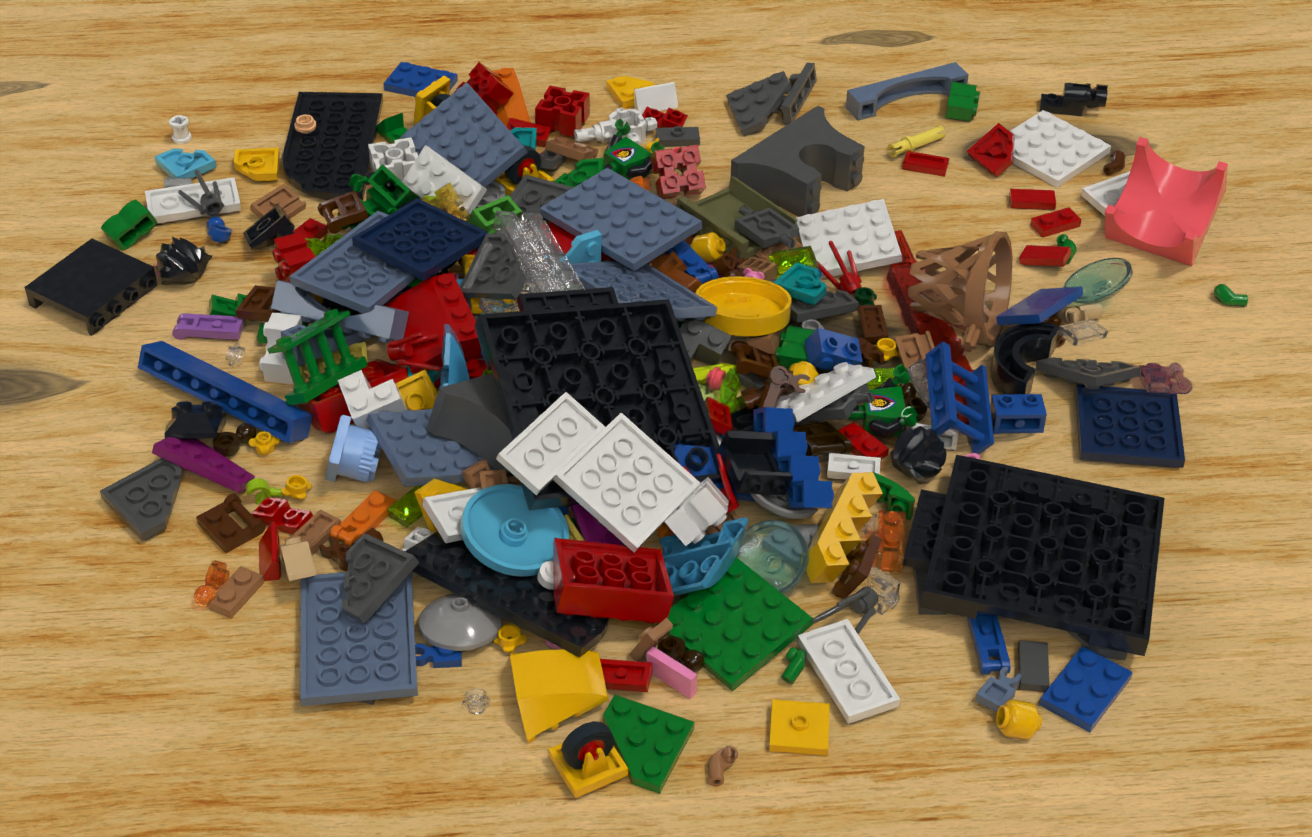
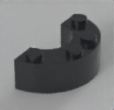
M1049 323L1020 324L1007 329L998 337L994 346L991 378L995 387L1003 395L1030 394L1035 368L1027 365L1025 362L1051 358L1056 349L1060 326Z

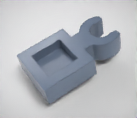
M1003 667L1000 670L998 679L991 676L976 694L975 701L997 713L1001 705L1015 697L1016 688L1020 685L1021 674L1018 673L1015 678L1006 677L1008 667Z

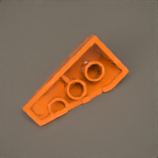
M514 68L493 70L514 93L504 106L500 105L497 108L498 114L496 116L505 126H507L509 118L531 122Z

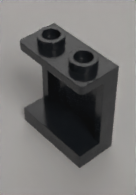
M726 431L718 452L722 456L723 463L737 494L785 495L793 476L790 472H780L771 453L776 442L773 433Z

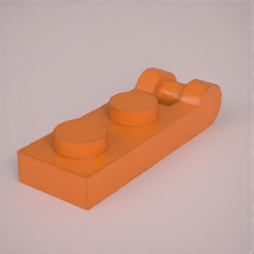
M374 490L340 525L336 524L330 531V537H336L339 542H345V546L351 545L352 542L369 529H375L397 507L396 499Z

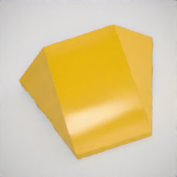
M565 649L512 652L510 655L517 701L528 744L536 740V735L549 728L553 731L565 719L573 715L578 717L609 700L600 656L597 652L587 651L581 657Z

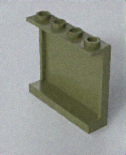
M734 176L730 178L728 189L694 203L685 196L677 199L676 207L702 221V229L696 232L698 235L709 232L716 233L725 242L726 249L724 253L737 248L738 251L735 252V255L738 259L744 258L746 260L762 249L757 243L734 228L735 219L744 217L739 213L741 206L745 205L753 211L771 208L794 225H797L798 219Z

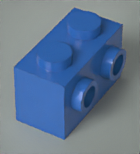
M817 328L805 340L808 363H811L814 367L833 371L834 366L840 363L847 362L851 365L863 363L858 338Z
M1042 394L992 395L990 409L993 434L1044 432L1047 413Z

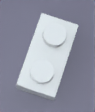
M829 453L827 478L846 480L852 473L875 472L880 474L881 458Z

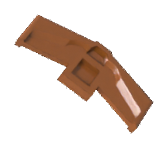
M674 251L669 255L664 252L647 263L694 293L702 285L699 279L684 272L687 266Z

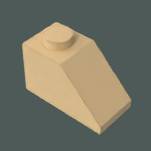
M300 536L284 539L285 544L279 545L285 576L288 581L315 576L316 570L308 541L306 539L301 540Z

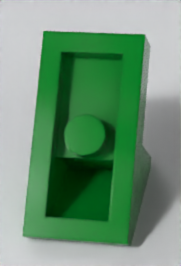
M403 113L388 117L377 125V132L389 144H393L394 140L401 139V136L407 131L404 127Z

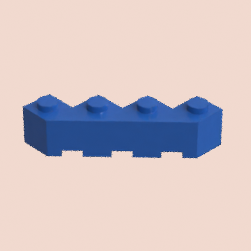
M773 407L753 409V432L774 434L776 442L771 453L780 472H790L793 476L787 489V493L790 496L788 498L790 507L797 509L832 508L834 499L832 481H819L821 472L819 456H806L808 447L806 432H793L795 425L793 409Z

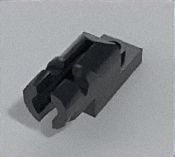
M1065 83L1062 96L1053 93L1041 94L1040 112L1044 110L1052 114L1082 116L1084 106L1088 108L1105 107L1108 85L1097 84L1092 89L1089 83Z

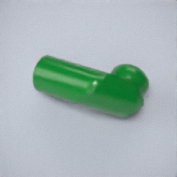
M1062 234L1057 237L1056 242L1057 246L1070 247L1071 255L1066 264H1069L1077 251V247L1067 235Z
M1219 284L1214 288L1215 296L1223 305L1247 306L1248 296L1246 294H1235L1225 284Z
M792 647L786 654V658L790 663L781 676L789 684H794L802 672L806 660V653L802 649L798 650Z

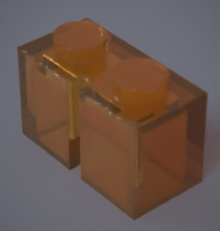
M879 510L876 536L881 538L882 541L876 554L875 571L902 573L905 554L906 512Z

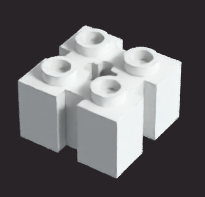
M411 137L394 140L393 144H386V142L368 144L372 172H375L383 164L401 181H403L418 157Z
M707 477L664 522L685 546L691 541L696 544L706 535L705 530L709 525L716 527L727 518L725 514L728 512L729 500Z

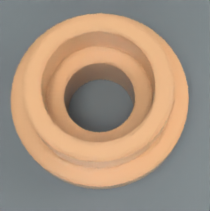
M300 115L296 118L295 130L302 134H309L316 129V121L310 115Z

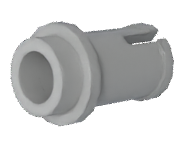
M169 176L168 179H164L165 188L192 184L191 177L171 178Z

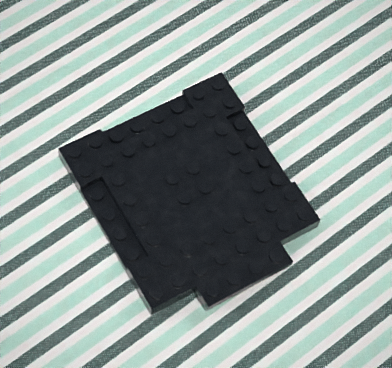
M613 287L519 294L516 299L520 311L479 315L474 326L487 370H492L512 440L567 392L605 427L622 413L677 463L679 462L674 453L676 450L675 444L709 447L718 473L694 477L700 483L707 477L714 484L723 483L716 455L719 454V443L669 299L618 303ZM700 447L692 448L685 457L687 467L693 471L702 470L709 460L707 452ZM691 455L698 456L702 463L695 462ZM554 480L537 495L521 482L529 510L579 504Z
M956 455L947 494L923 489L920 491L902 565L928 570L921 607L972 619H976L977 611L1088 635V644L1145 656L1150 638L1165 498Z

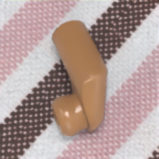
M726 746L709 758L710 785L721 786L724 783L723 771L732 766L738 758V751L735 747Z

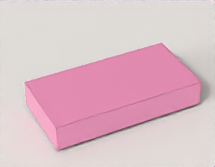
M655 647L650 648L646 652V662H651L653 665L652 675L689 699L697 693V674Z

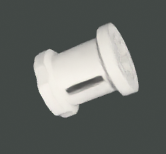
M178 115L169 120V125L173 129L172 141L176 144H185L192 139L191 133L188 132L187 125L189 120L186 116Z

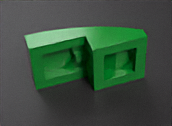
M238 293L236 299L232 300L212 294L209 300V315L237 317L236 309L247 295Z

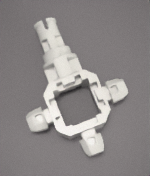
M616 108L609 115V121L598 122L592 128L574 130V137L578 143L591 140L595 142L600 141L601 143L610 142L613 134L616 135L618 132L615 122L618 119H622L624 122L623 126L628 122L631 128L630 132L627 135H623L622 138L628 137L638 145H641L646 140V131H653L657 128V121L653 117L644 119L641 112L636 109L625 110L623 108Z

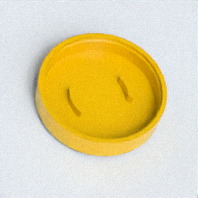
M741 276L723 277L702 284L695 293L717 307L716 316L706 317L701 321L729 335H767L783 329L790 321L792 302L790 294L781 286L767 280Z

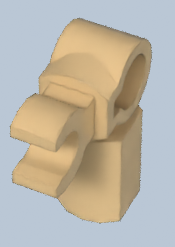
M1101 303L1064 307L1058 311V317L1062 320L1061 324H1071L1078 321L1102 318L1103 310Z

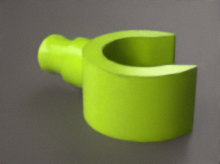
M253 479L246 484L247 495L257 490H262L255 495L256 504H260L266 497H283L281 489L269 487V483L264 479Z

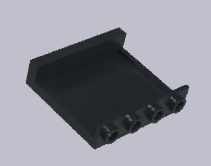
M91 238L24 288L29 306L38 308L43 303H46L85 322L88 333L92 336L158 284L153 266Z

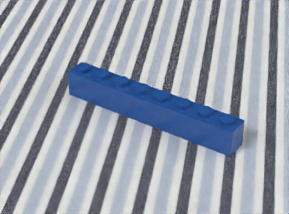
M164 341L141 346L138 362L139 369L205 402H217V405L223 407V411L265 432H269L271 435L287 443L308 438L313 414L294 405H287L286 401Z

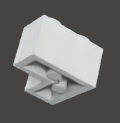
M272 313L269 321L265 322L263 334L267 337L268 342L266 354L261 357L259 364L260 371H263L265 382L294 384L286 361L282 358V352L269 354L267 349L274 346L276 340L281 338V331L299 324L302 325L301 315Z
M362 370L338 380L351 417L358 427L371 430L366 421L370 413H379L381 411L395 413L407 410L403 397L393 379L371 388Z

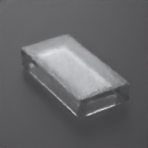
M1092 318L1087 321L1063 325L1059 329V335L1074 346L1106 338L1108 330Z

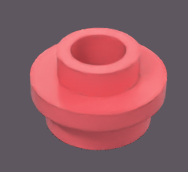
M715 367L713 371L710 370L708 372L706 384L709 385L710 391L722 390L726 379V372L722 371L720 367Z

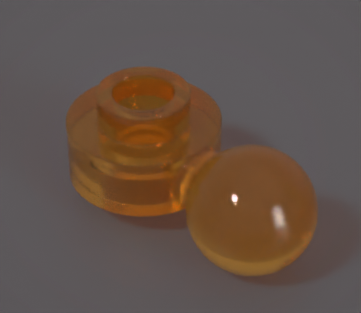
M216 560L211 563L206 574L205 585L199 586L194 592V599L198 605L209 606V602L213 601L216 597L215 589L218 590L228 580L230 572L227 570L226 563Z

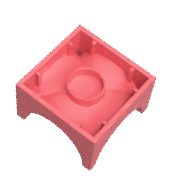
M1139 137L1136 143L1134 161L1124 190L1116 205H1108L1105 210V238L1192 266L1226 192L1228 164L1219 161L1217 166L1209 171L1186 170L1162 159L1152 150L1148 139Z

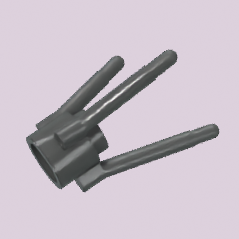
M195 170L197 179L205 192L201 196L200 204L182 190H179L178 194L196 207L202 215L205 213L209 216L217 215L224 207L217 182H213L215 193L213 194L209 191L200 172Z
M865 586L855 594L837 602L836 606L814 617L813 624L850 605L855 613L865 614L855 628V631L859 634L869 618L876 614L874 606L878 604V596L872 588Z

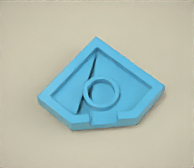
M174 148L155 156L156 164L171 178H193L196 176L195 170H198L200 174H204L216 168L215 159L204 150H195L194 153H183V149Z
M598 230L576 236L571 242L572 248L565 256L561 254L556 260L555 281L559 286L570 283L568 278L559 273L560 264L601 262L602 234Z

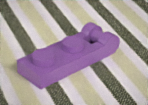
M183 313L178 316L177 325H175L172 334L179 340H183L186 337L239 340L245 324L244 319H239L236 316Z

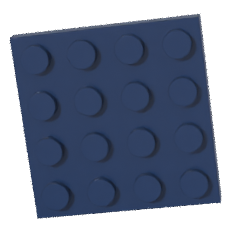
M417 198L353 236L352 242L353 246L425 281L480 246L488 232Z
M1077 384L1075 394L1080 460L1184 467L1185 454L1177 392L1100 386L1099 389H1088L1084 387L1085 385Z

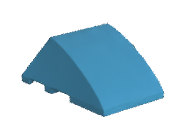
M444 324L443 367H441L439 388L470 380L463 349L456 333L449 324Z
M746 517L724 522L721 532L705 535L696 544L691 541L685 546L676 534L660 538V544L663 546L662 555L674 596L709 588L723 577L734 562L742 544L749 521Z

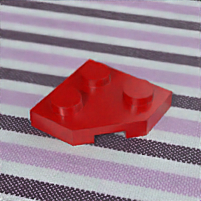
M998 123L968 149L967 153L991 174L998 177L1013 164L1014 135Z

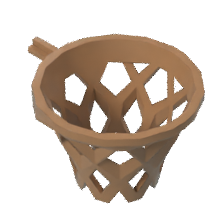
M995 231L994 234L963 245L918 251L916 258L922 261L911 265L910 274L922 282L908 287V297L916 301L911 303V309L939 318L964 331L965 335L961 348H966V352H971L972 349L976 348V345H994L1004 325L997 324L996 316L1008 309L1011 293L1013 256L1011 241L1007 232ZM994 264H996V276L988 271ZM942 267L946 268V270L942 272L937 271V269H940ZM986 279H989L995 283V291L985 294ZM993 299L990 311L984 302ZM984 317L988 319L987 323H984Z

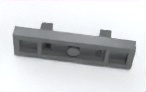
M806 63L800 74H792L790 76L789 82L792 89L787 96L781 98L782 103L777 109L783 113L784 125H788L795 120L817 82L815 63Z

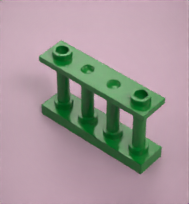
M338 309L329 310L323 313V318L291 336L277 339L276 344L267 349L269 354L283 353L293 380V391L284 396L287 405L307 403L339 383L338 380L368 366L365 356L354 358V355L350 354L339 321L350 316L349 311L338 312ZM331 327L341 355L339 364H335L324 330ZM313 336L316 337L326 365L324 373L319 372L308 341ZM297 345L300 346L310 374L309 382L307 383L303 381L292 350Z

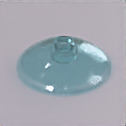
M1122 258L1098 260L1072 274L1064 287L1082 286L1084 294L1074 301L1076 303L1091 304L1103 302L1114 297L1128 284L1133 274L1131 264Z
M767 520L754 524L745 531L736 557L782 594H785L793 589L802 579L807 569L809 551L804 537L794 526L784 521ZM778 562V566L772 569V565Z

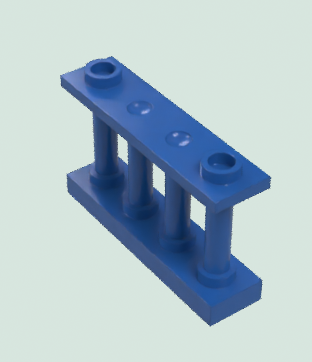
M942 342L925 354L932 430L940 436L948 429L953 428L971 438L972 453L980 454L994 444L986 366L981 365L973 372H969L951 361L950 345ZM953 374L965 380L966 387L954 381ZM955 393L967 399L968 406L955 400ZM957 412L969 419L970 426L957 419Z

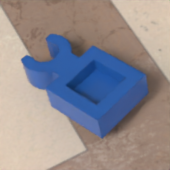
M415 644L416 654H423L416 656V666H424L428 662H433V668L462 667V651L447 650L434 645L433 647H428L425 644Z

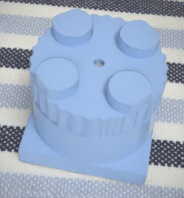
M342 415L338 424L325 478L335 482L337 475L363 482H373L382 447L372 430L350 425L351 417Z

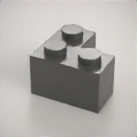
M686 318L680 328L691 364L695 357L710 365L720 364L728 350L731 335L694 318Z

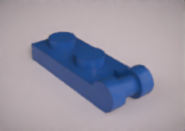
M684 240L666 251L667 255L674 251L687 266L684 272L694 278L696 277L702 284L718 279L716 269L714 267L710 268Z
M977 611L976 619L967 617L979 662L980 674L989 675L991 671L1000 672L1005 666L1008 667V673H1010V659L998 616ZM997 656L998 660H990L989 657Z

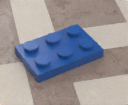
M400 62L383 84L385 91L416 97L420 90L425 89L442 76L451 79V90L458 81V75L446 70H437L428 66Z
M1082 646L1043 694L1039 705L1091 732L1129 683L1133 672Z

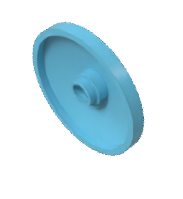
M512 484L490 486L474 494L465 506L460 524L463 541L474 557L487 567L512 576L537 575L543 563L553 561L554 538L569 539L568 524L558 507L529 510L522 486Z

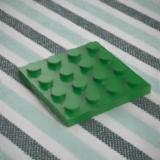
M736 557L730 568L717 583L709 588L690 592L671 607L668 620L673 624V628L667 636L681 638L685 642L686 651L697 650L701 652L704 656L703 667L731 691H734L798 638V635L813 625V617Z

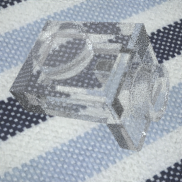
M875 566L871 568L866 586L876 592L879 599L877 612L883 615L888 609H893L900 600V582Z

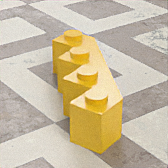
M873 472L852 473L836 491L832 508L827 509L808 551L802 558L811 583L834 582L849 565L846 555L861 541L858 532L871 519L872 515L869 509L883 494Z

